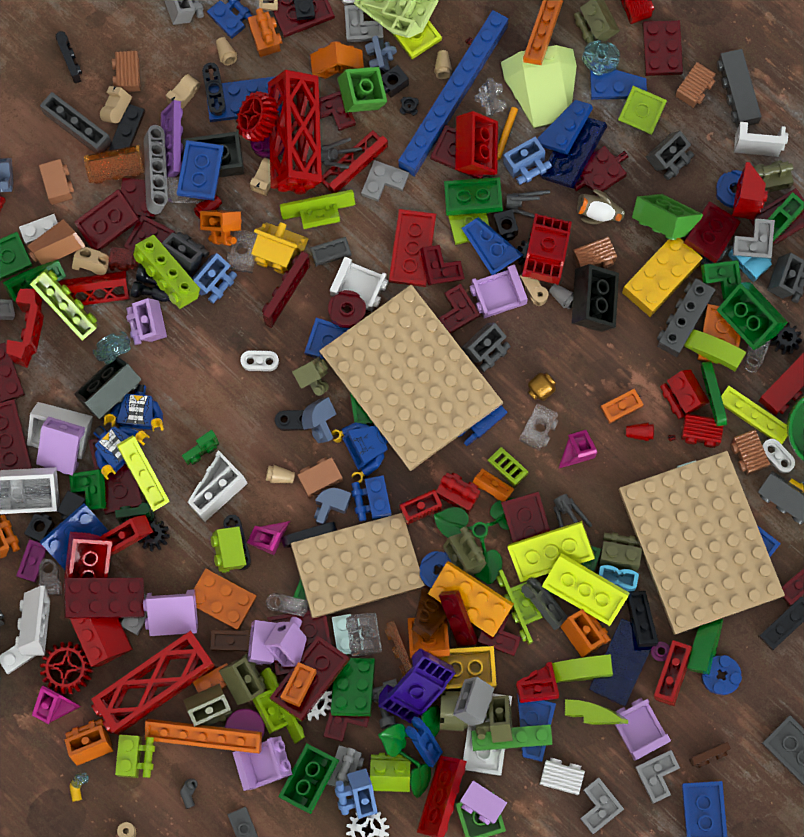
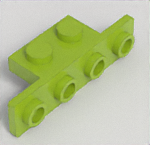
M347 190L283 203L279 206L283 220L301 216L303 229L340 222L338 209L354 206L355 198L353 190Z
M501 569L498 571L499 576L496 577L500 588L504 587L506 594L504 598L514 603L512 607L514 612L511 613L515 624L519 623L522 629L519 631L522 641H527V644L530 645L533 641L526 625L543 617L531 599L526 598L524 593H522L521 587L527 582L510 588Z
M268 667L260 673L265 679L263 682L268 691L261 693L252 700L269 734L286 727L293 742L296 744L305 738L303 728L298 724L294 716L270 700V696L279 685L275 673Z

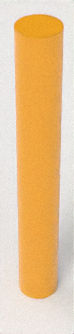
M515 107L510 109L498 143V160H501L518 109Z

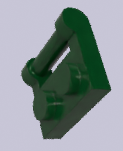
M141 503L139 507L135 508L122 506L120 510H115V516L120 525L131 518L146 515L149 522H152L153 518H155V514L148 503Z

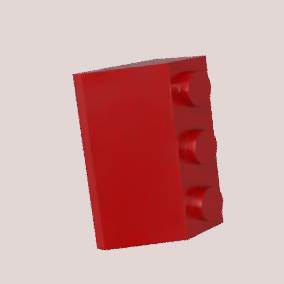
M474 111L456 116L455 170L466 174L496 175L498 168V121Z
M750 162L745 163L738 179L732 216L754 220L757 214L760 215L761 208L763 209L768 191H765L766 183Z
M70 532L64 579L108 578L112 540L91 533Z
M70 618L91 667H101L133 650L119 618Z

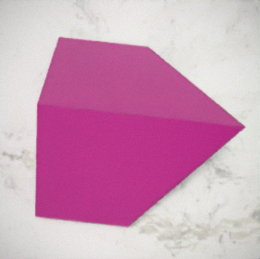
M587 430L568 435V441L559 468L596 457L597 449Z
M290 521L261 527L254 526L247 543L275 555Z
M42 686L32 716L50 724L52 721L81 706Z

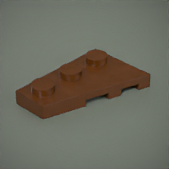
M425 585L421 589L412 630L429 641L447 617L442 603L428 594L431 588Z

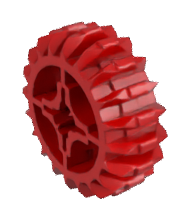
M261 91L251 92L250 96H246V100L242 101V106L239 107V113L236 114L238 116L236 129L239 130V134L243 138L252 142H259L268 138L269 133H273L272 129L276 126L275 122L278 120L277 114L279 113L276 99L270 96V94Z
M69 641L66 647L64 642H60V649L57 645H53L54 652L49 649L46 651L50 656L48 658L46 656L42 657L47 662L46 664H40L41 668H46V670L40 672V675H47L42 680L44 683L49 682L47 688L51 689L54 687L53 691L56 693L61 688L62 695H65L68 689L69 694L72 695L73 688L80 692V684L84 687L87 686L83 681L85 679L90 681L91 677L87 673H93L94 670L88 668L90 663L86 661L88 659L83 648L79 650V644L76 643L73 647L72 642ZM66 653L60 663L53 664L58 656ZM72 653L78 655L82 667L73 665ZM68 664L73 669L67 670L65 673L61 668L66 667ZM52 670L61 673L62 683L55 681ZM80 673L75 681L68 683L73 674Z

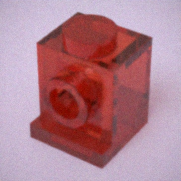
M111 247L108 263L110 270L115 271V268L120 271L134 270V267L138 265L133 255L134 250Z

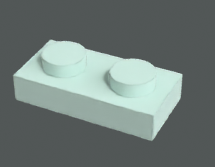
M351 614L332 617L337 649L345 655L356 654L357 647Z

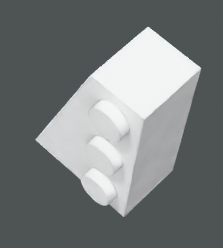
M219 450L211 466L207 468L204 478L199 482L188 501L191 508L204 522L248 484L244 476Z

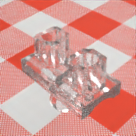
M488 78L487 82L481 85L482 88L478 89L479 94H476L474 99L476 102H481V107L486 108L487 116H493L496 112L503 111L506 108V103L504 99H497L496 96L503 92L502 83L494 82L493 78Z

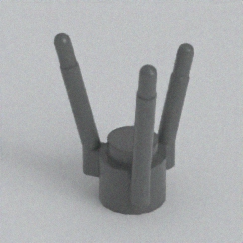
M350 137L329 145H322L321 162H324L325 166L349 169L348 165L333 161L338 158V154L358 152L363 149L361 147L342 150L333 148L351 141Z
M550 190L507 194L506 208L512 209L513 213L534 218L535 214L519 210L518 207L522 208V201L539 200L540 197L536 195L549 194Z
M567 494L561 495L554 500L556 506L553 509L560 528L564 527L560 512L562 514L568 512L573 522H578L572 509L578 513L589 527H592L591 522L576 506L573 499H569Z

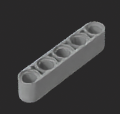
M152 125L143 140L146 207L150 213L159 214L168 201L165 133L162 127Z

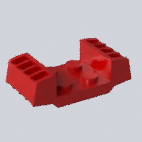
M535 213L522 277L559 285L570 236L571 221L568 222Z
M20 289L16 303L21 311L26 313L25 322H27L26 328H23L21 332V340L23 342L7 340L6 353L13 363L28 368L32 355L37 353L44 315L41 312L42 299L36 290Z

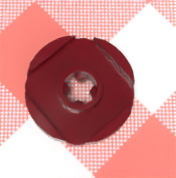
M340 291L328 303V315L331 322L339 327L352 328L365 317L366 304L360 295L354 291ZM348 305L352 311L345 313L342 308Z

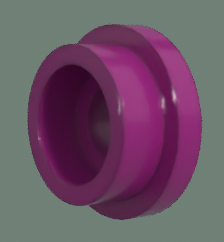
M659 642L657 646L651 648V655L656 661H665L670 647L665 642ZM658 648L664 649L663 655L658 654Z

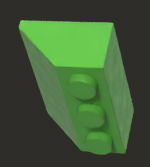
M664 194L637 196L632 218L639 221L641 225L651 227L652 231L664 234L667 239L676 240L677 238L685 237L701 220L703 214Z

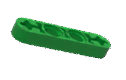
M711 361L702 362V377L716 427L727 425L726 412L713 364Z

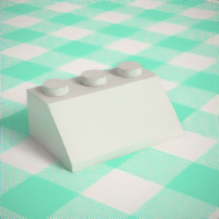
M37 402L30 413L27 445L39 448L43 423L48 417L56 418L85 427L84 435L80 439L77 457L82 459L91 433L93 416Z
M39 586L25 592L24 599L20 600L22 617L18 618L20 634L16 637V648L19 649L21 655L45 656L50 611V598L45 586Z

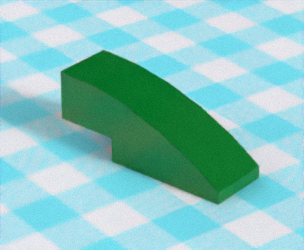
M793 192L767 219L775 220L773 242L804 210V201Z
M55 260L37 266L3 282L10 299L16 302L20 289H34L30 285L31 281L45 269L48 271L52 270L58 277L57 281L65 278L66 275L60 262Z
M723 618L699 626L687 667L690 671L710 675L713 657L716 656Z

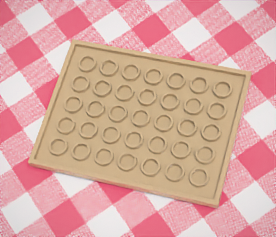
M412 285L319 351L409 471H412L503 404L497 393Z
M728 451L618 489L674 635L785 596Z

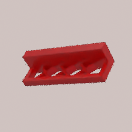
M372 130L353 147H361L362 151H365L362 155L353 160L355 152L347 153L337 162L340 164L351 163L349 169L340 172L339 167L332 166L322 175L321 183L331 193L339 192L388 148V140L384 136L380 137ZM374 137L377 141L372 146L367 147V142ZM330 175H336L337 177L330 184L326 181Z
M126 271L58 281L61 285L64 284L70 289L71 293H73L71 296L74 299H77L74 296L78 292L87 294L88 296L85 300H80L83 305L130 299ZM123 286L125 294L117 295L112 290L115 287ZM98 289L106 292L104 297H97L93 293Z

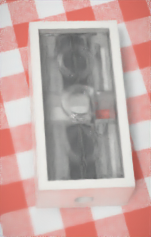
M56 467L0 470V514L51 512L58 510L60 499Z

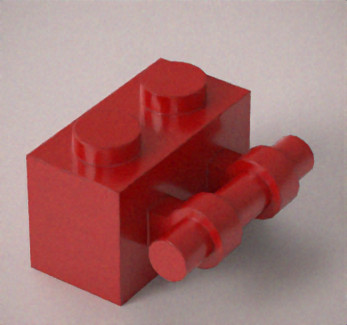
M691 369L682 370L668 379L667 382L671 389L667 383L660 386L664 399L668 400L672 407L670 409L673 414H676L678 420L685 417L682 409L685 413H691L709 403L707 396Z
M447 472L442 477L441 483L436 490L438 497L455 507L462 508L469 514L480 496L481 491L478 490L479 487L472 482L467 484L462 481V477L452 472V474H449Z

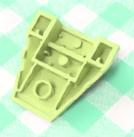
M355 0L354 5L391 33L410 38L423 32L439 0Z
M558 45L548 46L542 65L523 62L525 51L518 52L501 62L504 81L512 90L515 99L518 100L533 128L551 125L572 104L577 68L574 51L571 48Z

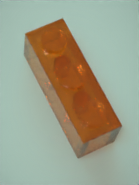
M139 145L84 156L89 183L94 182L98 184L108 179L119 180L124 176H138L144 173V164Z

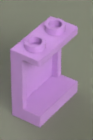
M515 265L507 267L506 271L479 280L474 278L472 279L471 286H469L472 296L477 298V310L480 314H483L484 318L527 304L528 298Z
M48 417L41 428L36 464L44 468L56 467L57 471L63 474L73 475L79 466L77 457L80 439L84 435L85 427Z
M195 589L187 590L186 594L152 596V593H148L146 599H143V609L147 611L148 618H145V628L149 630L150 636L186 634L190 630L192 633H197L198 617Z
M642 698L632 702L633 707L627 710L623 707L615 711L628 720V724L614 725L634 761L671 742L668 734H665L650 707L649 700L643 701Z
M281 736L272 737L262 742V750L259 754L241 751L232 752L244 791L256 789L292 775L291 764L287 758L285 744Z

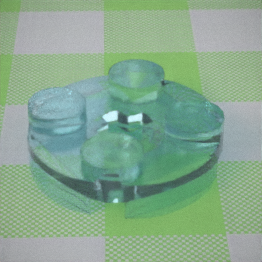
M597 40L586 45L582 60L588 69L593 71L595 75L600 76L603 73H610L618 67L620 52L612 43L607 42L605 44Z
M120 332L121 335L116 336L112 333L101 339L96 344L98 348L96 350L93 349L96 359L104 361L105 364H110L120 354L127 353L131 349L129 345L130 339L127 334Z

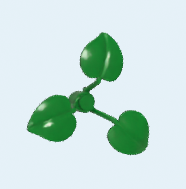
M500 500L494 503L490 510V515L495 521L486 524L477 522L473 526L467 527L468 530H472L475 538L480 539L483 549L482 554L486 561V565L481 572L474 575L488 585L496 580V577L499 576L498 571L502 569V557L496 550L486 551L484 538L488 535V527L499 523L502 529L509 530L501 505L502 501ZM451 507L434 514L438 529L447 538L461 533L460 529L469 522L468 514L459 507Z
M438 705L429 707L421 717V720L430 729L434 738L440 730V708ZM397 723L383 730L378 736L389 756L395 757L400 754L416 765V768L411 771L410 785L414 796L418 798L425 792L430 783L431 770L428 764L420 766L418 761L401 751L406 746L407 741L405 737L408 736L405 726Z

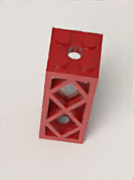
M284 70L268 82V94L276 99L278 108L283 101L280 118L277 114L278 120L275 122L277 132H275L274 126L272 129L273 133H269L271 188L278 189L279 192L292 191L295 194L302 195L322 182L319 80L317 75ZM295 95H297V106L293 100ZM309 100L311 108L308 111L306 117H304L307 102ZM291 112H292V114H293V116H294V118H295L292 124H291ZM297 126L298 130L292 138V132ZM297 140H298V151H297V149H296V147H295V143L297 142ZM310 146L313 153L309 158L308 162L306 163L308 149ZM283 147H285L282 162L280 163L278 156ZM292 158H293L294 162L296 163L294 169H293V164H292Z
M190 630L93 697L91 700L94 704L91 707L97 715L104 718L102 723L108 732L120 735L188 688L198 678L214 670L216 666ZM190 644L193 647V649L183 650ZM189 659L181 677L163 678L170 660ZM201 659L203 664L196 668L199 660ZM154 670L151 679H141ZM158 687H169L154 697ZM146 688L138 707L120 708L128 689ZM119 716H127L121 721L118 718Z

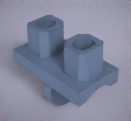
M376 35L372 37V42L365 45L367 54L369 56L376 54L377 57L370 60L369 65L370 68L379 67L380 70L386 73L390 70L388 61L393 60V55L397 53V49L394 46H390L389 42L384 43L383 40H379Z

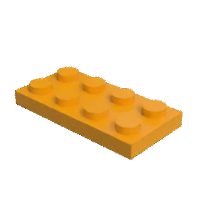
M450 561L445 564L428 593L441 602L439 598L441 592L459 590L471 623L492 637L496 635L514 603Z

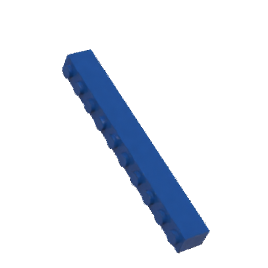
M492 10L398 160L400 169L409 172V174L415 177L439 139L445 125L452 118L508 28L509 18Z

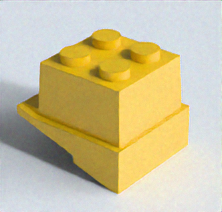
M266 222L262 224V227L254 230L257 233V238L251 255L254 261L257 262V265L264 268L270 266L274 268L275 272L284 275L286 271H290L292 268L294 257L302 251L304 252L309 238L286 230L287 225L282 222L279 223V226Z

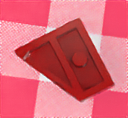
M552 662L546 663L545 667L538 671L535 670L528 677L517 681L516 689L520 703L559 698Z

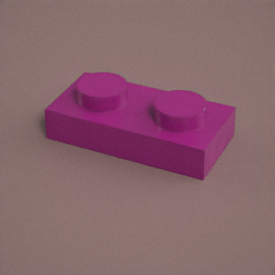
M33 540L28 541L16 575L18 578L36 583L47 550L41 543Z

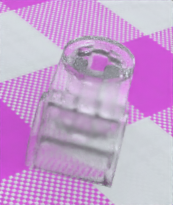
M770 340L756 350H753L749 345L747 346L744 360L746 371L754 373L760 369ZM749 359H755L758 364H751Z
M44 559L39 564V586H45L48 595L57 594V596H61L59 565L51 559ZM48 564H53L54 566L51 573L45 572V567Z

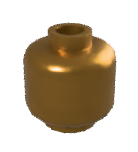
M547 372L545 374L538 373L529 381L528 387L530 390L528 393L534 400L539 398L545 401L556 391L555 385L557 383Z

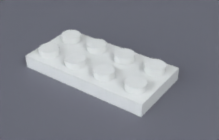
M493 693V694H492V697H494V696H504V695L494 694V693ZM509 696L511 706L512 696ZM468 725L463 760L467 761L465 771L501 776L505 749L473 751L471 731H475V725Z

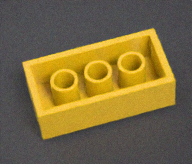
M681 238L676 240L668 239L624 286L622 293L651 317L701 264L703 257L684 244Z
M494 646L450 649V656L439 658L452 665L456 673L447 684L445 690L460 691L464 680L473 677H479L496 688Z

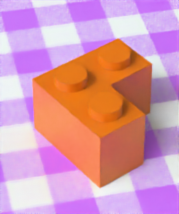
M338 41L331 42L330 45L319 48L318 51L310 54L312 75H317L324 79L337 73L342 74L346 69L364 68L362 50L351 45L341 44Z

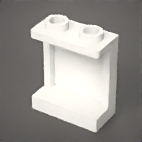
M740 122L735 134L734 153L779 157L781 150L784 151L785 144L788 142V133H785L786 126H781L778 135L773 136L747 133L748 123Z
M344 257L330 288V295L334 297L343 290L354 291L364 300L366 310L372 312L374 307L377 308L381 301L379 295L382 290H386L389 280H386V273L381 275L352 263V259Z

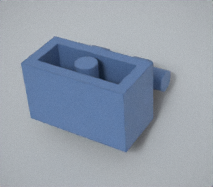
M536 136L503 154V164L512 178L521 174L520 177L516 178L519 185L532 181L533 177L546 173V170L552 167L549 161L542 163L545 161V150Z
M218 253L211 255L192 277L193 281L200 288L199 294L201 296L209 291L212 293L208 300L213 304L223 296V292L228 286L231 287L234 283L233 280L237 277L234 271H231L229 275L225 273L231 265ZM221 278L223 282L216 287L215 284Z
M367 769L348 773V786H344L341 780L336 782L335 794L339 799L337 803L342 815H348L349 809L355 808L358 819L378 813L373 786Z

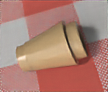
M225 37L217 39L216 44L220 62L227 66L232 65L237 61L236 51Z
M441 50L437 53L434 73L439 79H447L452 73L449 53L446 50Z
M274 464L273 466L268 465L266 481H270V483H293L295 472Z

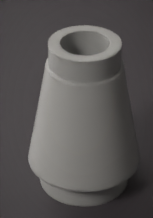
M554 284L550 288L549 293L552 294L563 308L571 309L573 307L574 292Z

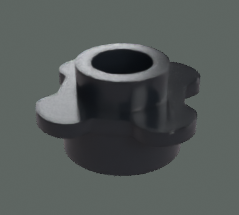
M403 97L401 99L402 107L400 108V113L415 116L418 113L417 105L419 100L412 97Z

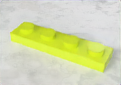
M728 386L721 396L724 407L770 439H775L782 445L788 436L787 425Z
M132 435L117 444L119 452L144 498L150 505L151 510L154 512L169 503L167 495L135 436Z

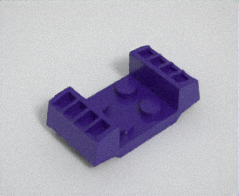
M421 648L413 654V667L394 688L387 684L379 694L378 707L391 712L410 724L414 716L423 715L446 689L447 684L456 674L452 665Z

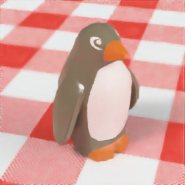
M594 189L593 192L597 195H579L577 212L587 216L581 218L583 222L600 224L605 221L613 220L618 222L623 220L625 211L615 204L606 193Z

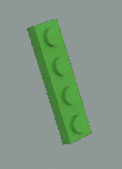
M551 724L513 727V741L496 743L492 741L491 732H487L485 739L480 740L477 737V733L471 731L473 751L553 745Z

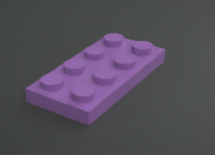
M173 100L161 112V127L165 133L167 184L181 172L182 167L181 154L183 144L181 143L183 126H181V118L183 116V109L181 108V101Z

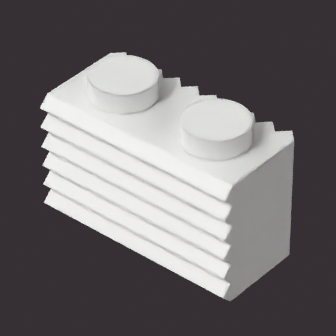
M550 758V761H545L539 785L579 795L585 771L581 770L580 765L570 763L569 766L562 765L561 760Z

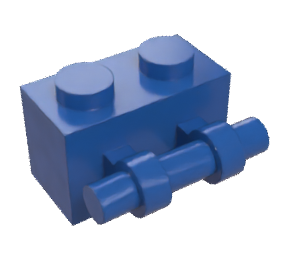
M384 475L365 479V489H360L359 482L352 483L353 491H351V494L355 499V513L358 514L359 521L367 520L365 513L371 512L372 520L392 516ZM367 495L369 505L364 506L362 496Z

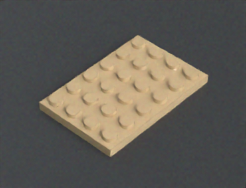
M402 513L291 543L312 619L417 590L425 586L420 578V568Z

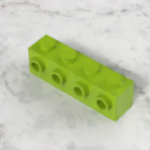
M155 235L135 245L133 254L135 260L141 263L147 274L153 277L158 287L165 291L173 304H176L181 309L198 299L199 286Z
M45 269L31 281L30 285L83 341L97 328V319L92 313L87 314L83 309L84 305L82 302L70 295V289L57 281L58 277L52 270L48 271Z

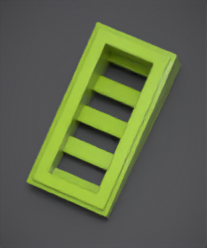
M502 447L487 460L514 488L529 473ZM502 454L504 457L496 463L495 460ZM508 460L509 463L502 468L501 465ZM513 465L514 468L507 473L506 470ZM519 470L520 473L513 478L512 475Z

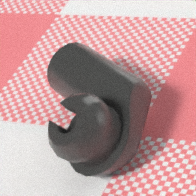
M195 779L186 780L180 790V795L186 809L195 806L192 798L198 786Z

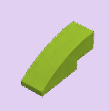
M695 329L692 330L684 344L686 348L715 364L720 363L734 372L746 354V351L724 340Z
M611 654L552 663L556 683L613 676Z
M565 699V715L584 717V723L628 724V720L609 708L590 702Z

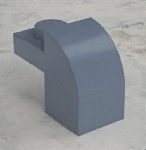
M1 158L0 192H12V158Z
M329 397L318 399L305 408L302 415L303 429L311 428L312 435L317 443L328 442L333 439L326 420L335 416L336 411Z
M329 488L321 492L315 500L316 504L321 506V508H317L314 515L316 524H325L330 510L346 514L352 494L338 488Z

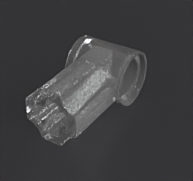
M272 593L266 599V605L272 611L304 617L308 610L307 600L285 594ZM277 598L280 599L279 606L276 605Z

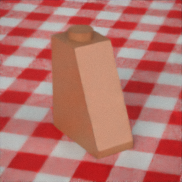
M61 220L27 245V247L31 251L29 253L31 259L35 263L38 261L43 265L85 247L77 233L64 220Z

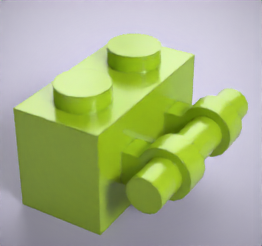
M240 527L217 529L212 533L211 545L215 547L216 552L214 562L218 566L219 572L227 573L230 570L243 568L246 565Z
M119 735L116 776L138 778L139 769L143 770V778L151 777V770H153L154 766L152 764V755L155 752L153 737H146V744L141 745L142 738L140 736ZM141 751L145 752L144 763H140Z
M379 753V755L371 754L370 780L373 791L410 792L411 761L400 754L395 757L385 755V753Z

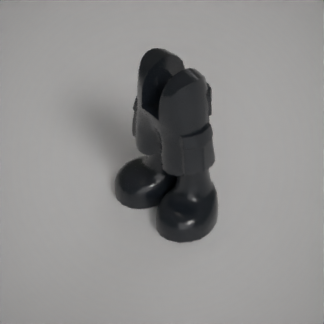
M139 264L136 281H134L131 289V297L138 298L141 295H150L154 300L171 302L165 291L158 287L153 277H150L145 268ZM142 283L153 284L156 286L154 288H151L143 285Z

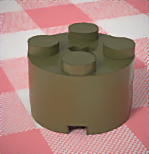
M444 690L441 693L440 730L464 731V729H467L468 724L453 715L461 691Z

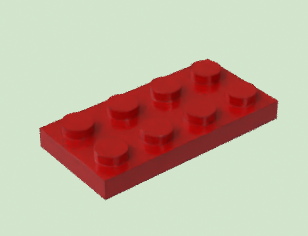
M399 209L389 283L426 287L427 279L420 249L432 246L436 214Z
M446 756L439 757L417 833L431 837L445 836L448 831L450 816L454 810L455 799L460 790L461 779L466 770L467 761Z

